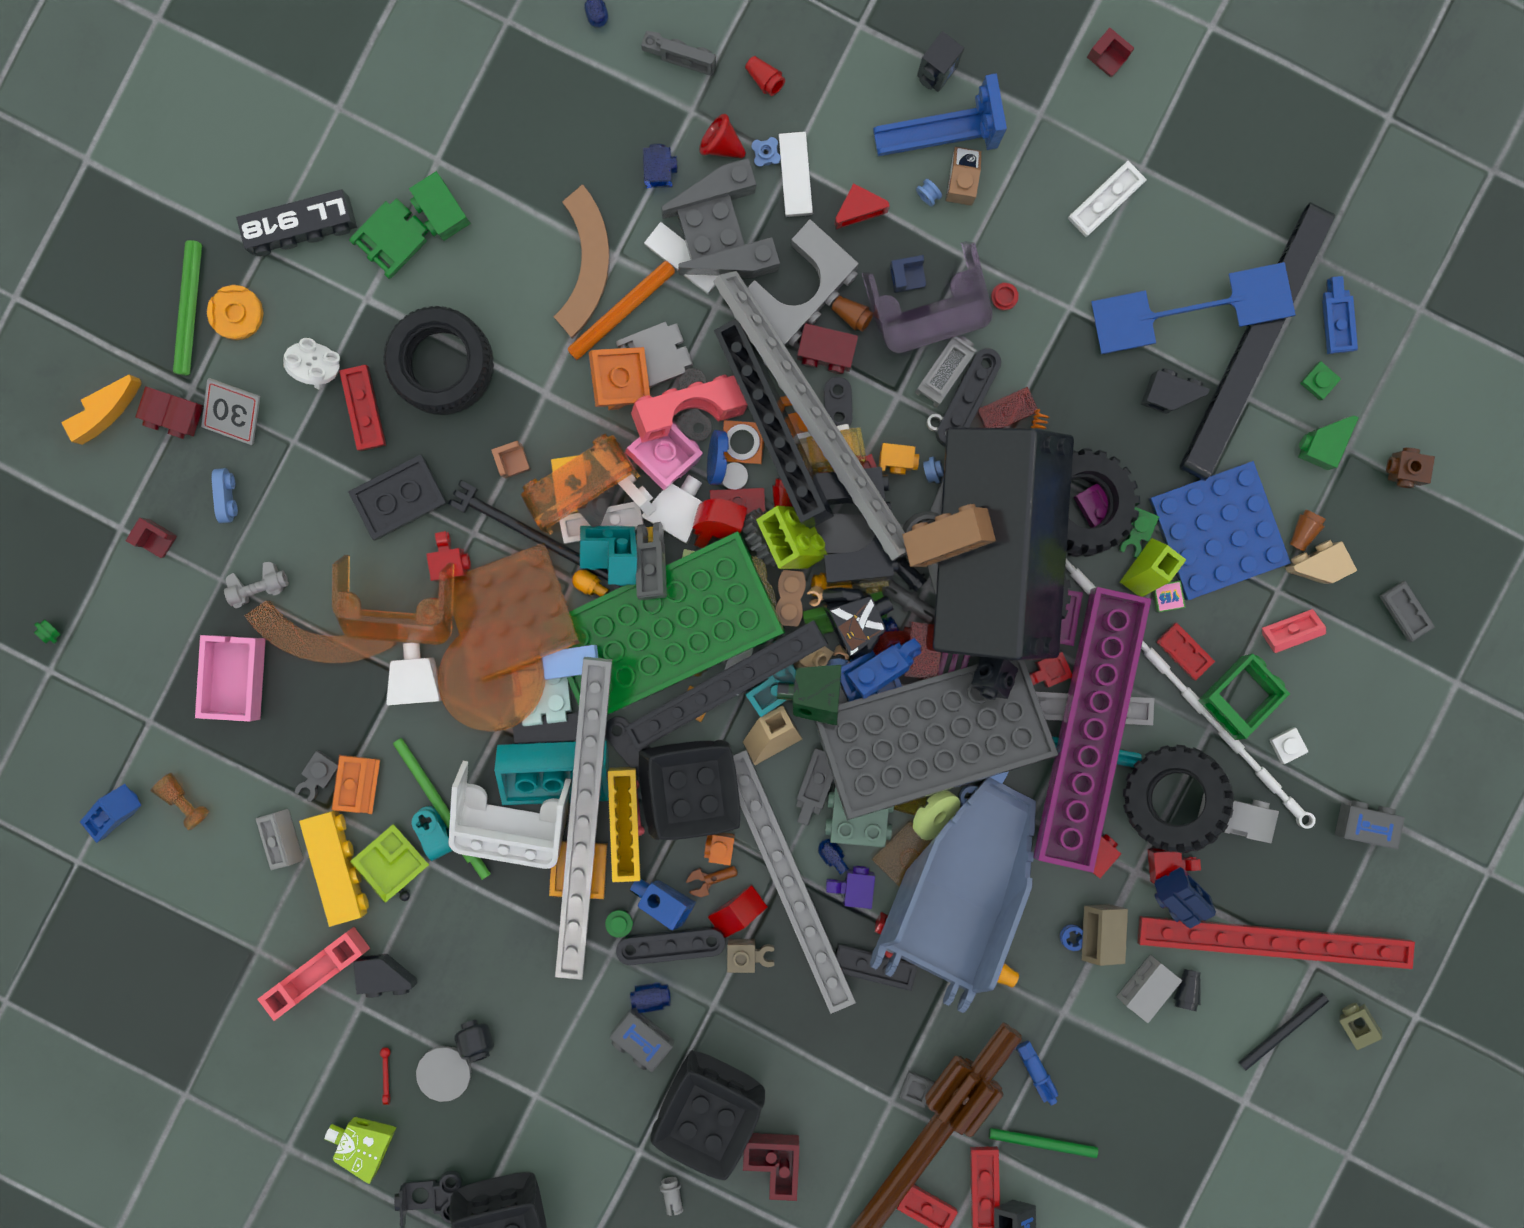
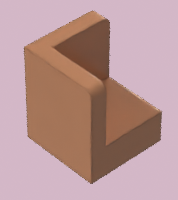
M514 441L491 450L499 474L506 479L531 470L524 448L520 442Z

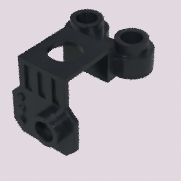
M447 1171L441 1176L439 1183H436V1180L403 1183L399 1193H396L394 1196L395 1211H400L401 1228H405L408 1210L433 1208L434 1214L441 1213L442 1219L447 1223H451L447 1207L450 1205L453 1192L461 1188L462 1178L460 1174L456 1171ZM452 1177L456 1180V1183L449 1185L446 1179ZM417 1188H424L428 1192V1199L423 1203L414 1201L412 1197L413 1191Z

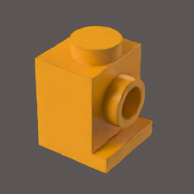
M882 443L879 458V467H882V473L885 472V468L890 469L891 474L906 475V471L918 470L919 454H915L914 446Z

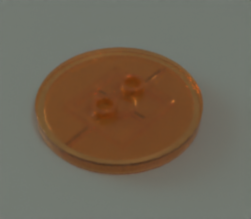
M498 622L473 626L456 637L444 653L438 673L440 696L449 713L460 723L486 732L511 728L527 718L539 703L546 681L544 678L542 653L533 639L514 626Z

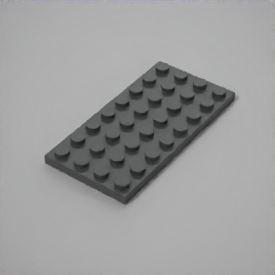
M1009 660L1018 668V672L1008 699L996 698L995 700H989L980 695V691L971 684L974 672L978 666L976 664L877 693L865 699L860 698L840 704L837 725L815 721L847 821L1058 756L1025 661Z

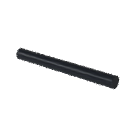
M1323 993L1319 994L1238 1063L1247 1071L1329 1002L1327 997Z

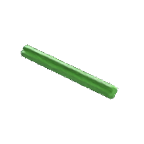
M187 240L185 242L173 372L184 376L190 374L202 244L194 240Z

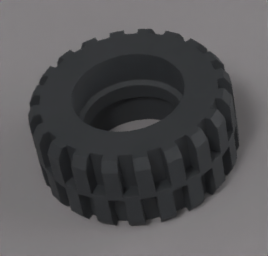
M1083 448L1078 452L1073 450L1071 480L1083 479L1093 485H1100L1107 496L1108 509L1102 522L1093 528H1084L1078 526L1070 519L1068 520L1066 549L1068 556L1078 557L1083 555L1088 557L1111 549L1124 540V536L1131 533L1134 528L1131 523L1138 519L1139 511L1135 510V506L1140 505V496H1135L1134 490L1138 488L1136 480L1130 481L1128 477L1131 474L1127 466L1122 469L1119 466L1120 460L1115 456L1109 459L1106 458L1107 452L1098 450L1092 453L1091 448Z
M1177 745L1176 747L1162 746L1160 750L1155 752L1152 750L1146 753V757L1143 760H1138L1133 765L1135 767L1131 774L1128 773L1125 780L1127 781L1126 789L1123 788V797L1125 798V805L1123 806L1132 828L1145 841L1169 852L1189 853V851L1204 849L1210 843L1213 844L1218 839L1217 837L1227 829L1229 819L1232 818L1234 811V793L1224 770L1211 756L1206 755L1199 749L1194 747L1193 749L1188 748L1185 745ZM1174 773L1187 774L1201 784L1205 793V805L1200 816L1193 822L1185 825H1172L1163 821L1156 814L1152 804L1153 790L1157 783L1167 775Z

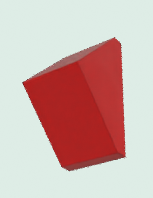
M853 183L836 216L835 227L840 229L886 214L890 207L889 202Z
M751 884L708 915V918L716 928L722 931L726 938L746 928L768 906Z

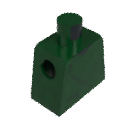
M841 665L796 669L795 683L778 682L777 699L793 700V715L796 717L837 725Z

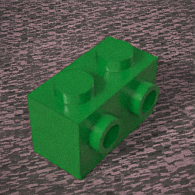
M437 171L409 188L414 196L410 201L419 214L424 212L429 219L424 223L433 236L438 234L445 241L471 224Z

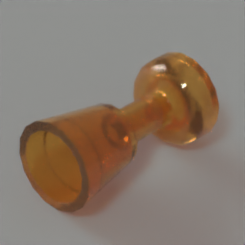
M173 773L164 776L150 790L170 806L175 804L187 816L183 824L188 831L201 823L210 813L204 806H199L195 809L183 797L185 791Z

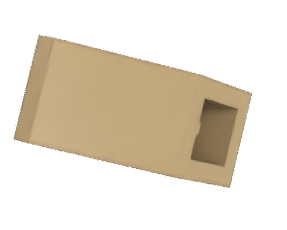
M1331 540L1315 547L1317 551L1310 555L1304 552L1291 559L1293 563L1285 567L1288 573L1322 584L1334 583L1357 571L1343 542L1332 543Z
M782 705L760 717L743 743L753 764L757 765L802 740V737L792 717Z

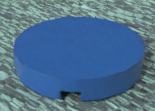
M714 430L710 439L707 456V480L710 485L721 484L725 477L727 459H725L724 452L729 450L728 435L725 431Z

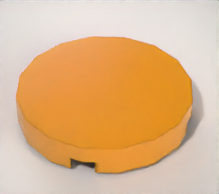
M229 285L222 287L214 297H211L208 302L207 317L209 324L218 334L227 339L242 340L249 338L257 332L262 324L264 312L262 303L255 293L243 286Z

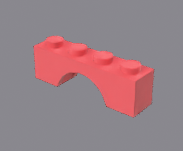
M721 375L711 382L704 384L702 382H695L682 390L674 388L656 397L650 395L643 396L634 403L631 415L643 443L668 436L672 427L673 417L682 410L689 408L701 409L710 413L719 422L743 415L748 405L735 376Z
M353 927L257 1000L272 1020L275 1021L363 955L370 947L356 928Z

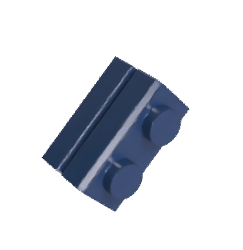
M1179 867L1170 872L1169 876L1165 875L1155 880L1154 884L1157 891L1155 899L1162 909L1166 907L1169 909L1172 918L1176 922L1181 921L1186 927L1192 928L1200 924L1201 920L1206 921L1215 916L1216 910L1211 896L1183 868Z

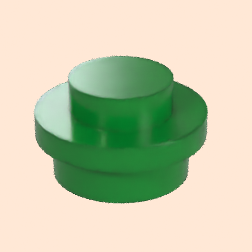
M46 619L41 623L36 622L34 624L38 628L34 633L45 644L49 641L54 644L57 642L56 639L61 634Z
M615 910L606 919V930L613 937H625L632 929V917L624 910Z

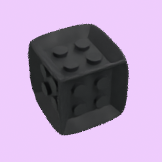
M692 741L657 746L639 751V778L643 810L648 833L653 839H687L720 834L740 827V799L736 767L730 744L727 741Z
M692 1050L682 1063L663 1101L658 1119L652 1128L650 1141L658 1150L674 1160L712 1178L727 1180L738 1164L757 1125L761 1109L765 1104V1088L748 1074L710 1055Z
M514 1173L471 1183L454 1191L451 1196L449 1210L451 1228H547L541 1194L534 1173Z

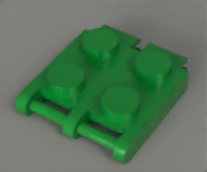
M397 198L391 204L385 201L349 239L353 245L357 244L368 255L367 259L370 262L374 261L385 271L384 275L388 279H391L427 242L424 236L429 232L427 226L415 215L406 221L412 212ZM363 239L369 246L373 248V250L371 251L360 240ZM381 256L391 267L388 268L378 257Z

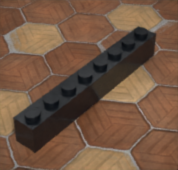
M736 318L715 329L714 332L800 522L811 529L834 517L761 355L750 342L748 335Z

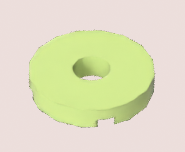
M948 790L933 794L926 800L929 804L925 808L921 806L917 810L913 820V829L921 839H934L960 809L961 803L959 798Z

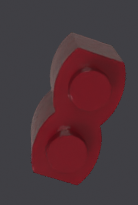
M145 386L135 417L143 420L142 425L159 431V427L162 426L169 429L167 434L184 439L185 434L194 436L204 405Z

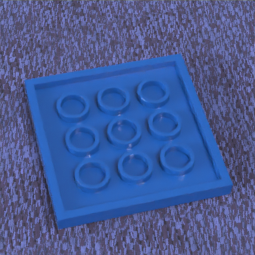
M1254 461L1210 476L1206 481L1199 480L1149 498L1154 514L1159 516L1157 523L1165 544L1186 559L1176 573L1178 581H1181L1185 600L1199 597L1291 563Z

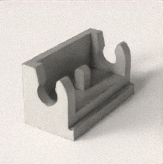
M1149 955L1116 997L1130 1010L1149 1023L1182 980L1152 955Z

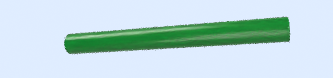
M995 1128L989 1129L988 1137L992 1140L1097 1158L1098 1147Z

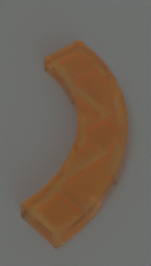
M266 600L244 615L252 627L274 646L299 658L315 662L346 663L378 655L397 645L382 622L357 633L329 636L309 632L297 627L286 619L269 600Z

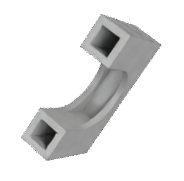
M811 220L791 239V246L811 263L818 273L820 286L814 297L801 305H786L777 301L755 280L748 287L785 347L789 344L793 347L801 339L802 333L800 331L804 328L805 323L813 325L822 315L819 312L825 304L828 306L832 305L840 295L837 291L842 285L849 286L858 276L856 270L859 263Z

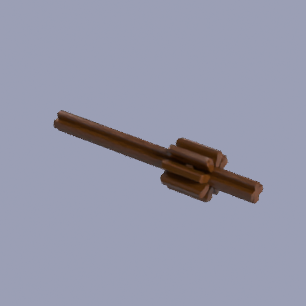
M1003 1022L975 1061L968 1058L964 1059L959 1055L954 1056L925 1095L926 1104L931 1111L935 1112L934 1116L850 1228H882L951 1134L955 1131L961 1135L964 1133L968 1137L975 1135L1004 1095L1001 1091L1002 1087L993 1078L1022 1040V1035L1016 1029Z

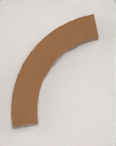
M583 184L562 201L578 229L582 249L580 273L568 301L553 316L572 339L583 329L594 314V310L605 290L610 265V250L605 224L595 201Z

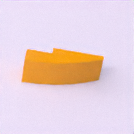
M127 375L81 399L85 410L61 422L71 442L83 445L107 429L125 411L142 384L140 379Z

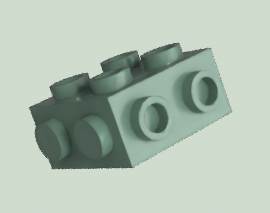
M834 785V792L829 791L827 808H832L831 819L826 818L825 835H830V843L885 847L886 840L890 841L892 834V824H887L888 813H893L894 807L847 821L836 785Z

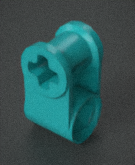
M425 806L414 814L411 824L429 860L434 861L453 851L449 846V829L436 809L432 806ZM423 817H430L432 821L429 824L422 823L421 819Z

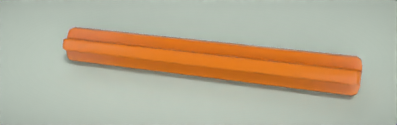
M668 261L660 264L568 347V352L576 360L581 358L675 273L674 267Z

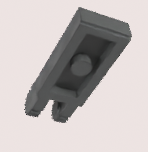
M661 522L653 524V542L649 543L645 524L637 526L636 590L639 600L667 597L665 544L663 543L664 529Z

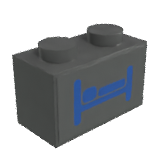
M1352 800L1351 805L1341 803L1335 831L1336 836L1398 850L1405 817L1395 815L1396 809L1379 806L1378 811L1368 809V803Z
M633 1006L610 1035V1039L613 1040L611 1043L618 1051L622 1053L626 1051L633 1057V1062L642 1070L648 1069L651 1072L656 1069L674 1045V1039Z

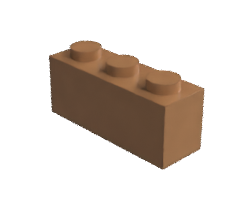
M969 504L958 508L959 512L956 514L946 513L936 516L933 523L923 522L913 525L912 531L902 534L910 567H927L995 542L996 539L988 509L976 507L975 504Z

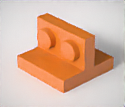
M644 347L601 349L589 352L596 407L608 406V410H619L626 405L634 404L643 396L650 395Z

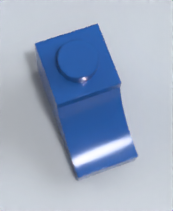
M123 784L98 799L80 823L94 841L98 843L121 823L132 817L141 807V803L137 795L126 784Z

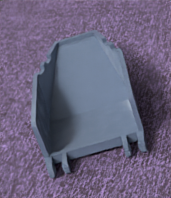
M990 777L982 782L906 870L877 945L873 950L870 967L878 969L885 952L888 951L893 955L886 966V975L891 977L894 974L902 958L950 982L943 998L944 1004L949 1006L954 1001L958 988L964 989L965 991L961 995L957 1006L958 1011L962 1013L967 1011L976 993L994 990L1032 889L1033 878H1030L1031 862H1033L1034 852H1031L1032 836L1035 834V800Z

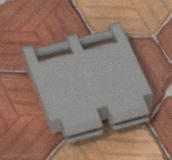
M663 322L616 341L618 348H626V345L629 348L644 347L649 388L686 374L685 368L693 365L686 346L676 349L677 345L684 343L677 323L667 326V323Z

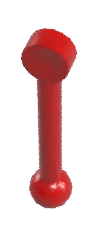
M386 1047L380 1050V1056L383 1058V1105L390 1104L388 1057L391 1052Z

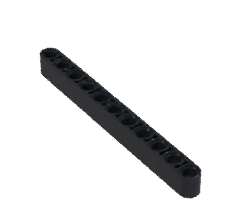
M1311 202L1303 210L1278 263L1285 262L1293 303L1335 218L1334 213ZM1286 318L1247 325L1180 464L1181 470L1204 481L1208 479Z

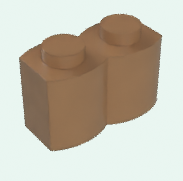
M783 570L778 581L780 599L775 611L781 624L784 626L797 627L802 619L803 607L800 599L804 594L806 586L803 572Z

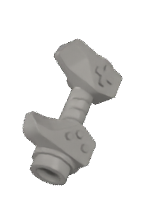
M264 562L261 581L244 586L236 574L232 573L226 577L228 588L224 589V594L230 606L239 608L249 603V596L265 590L268 594L277 595L283 591L284 587L289 585V582L283 570L278 572L276 564Z

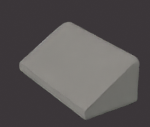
M288 809L256 818L271 870L290 866L303 860Z

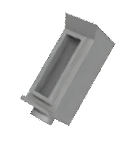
M954 335L915 391V394L919 396L922 393L934 402L933 406L937 408L977 351L973 348L974 344L964 336L958 338Z

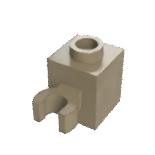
M728 939L727 973H755V962H760L765 967L774 966V960H766L763 956L767 951L773 952L774 946L766 944L760 949H755V939Z

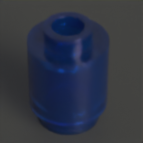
M661 982L635 986V991L630 992L632 1009L637 1008L639 1014L664 1010L665 1007L671 1006L669 985H662Z

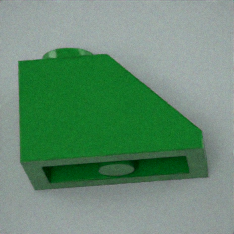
M1353 415L1305 434L1299 444L1301 451L1298 458L1326 470L1337 468L1359 417Z

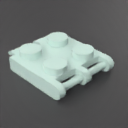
M542 660L530 665L519 666L518 663L512 664L516 717L522 718V725L524 727L542 725V715H546L548 724L567 722V712H572L570 685L567 677L545 680Z

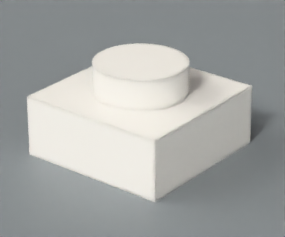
M1295 727L1269 739L1281 764H1286L1308 753Z

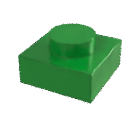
M1320 361L1303 378L1300 384L1321 401L1341 378Z

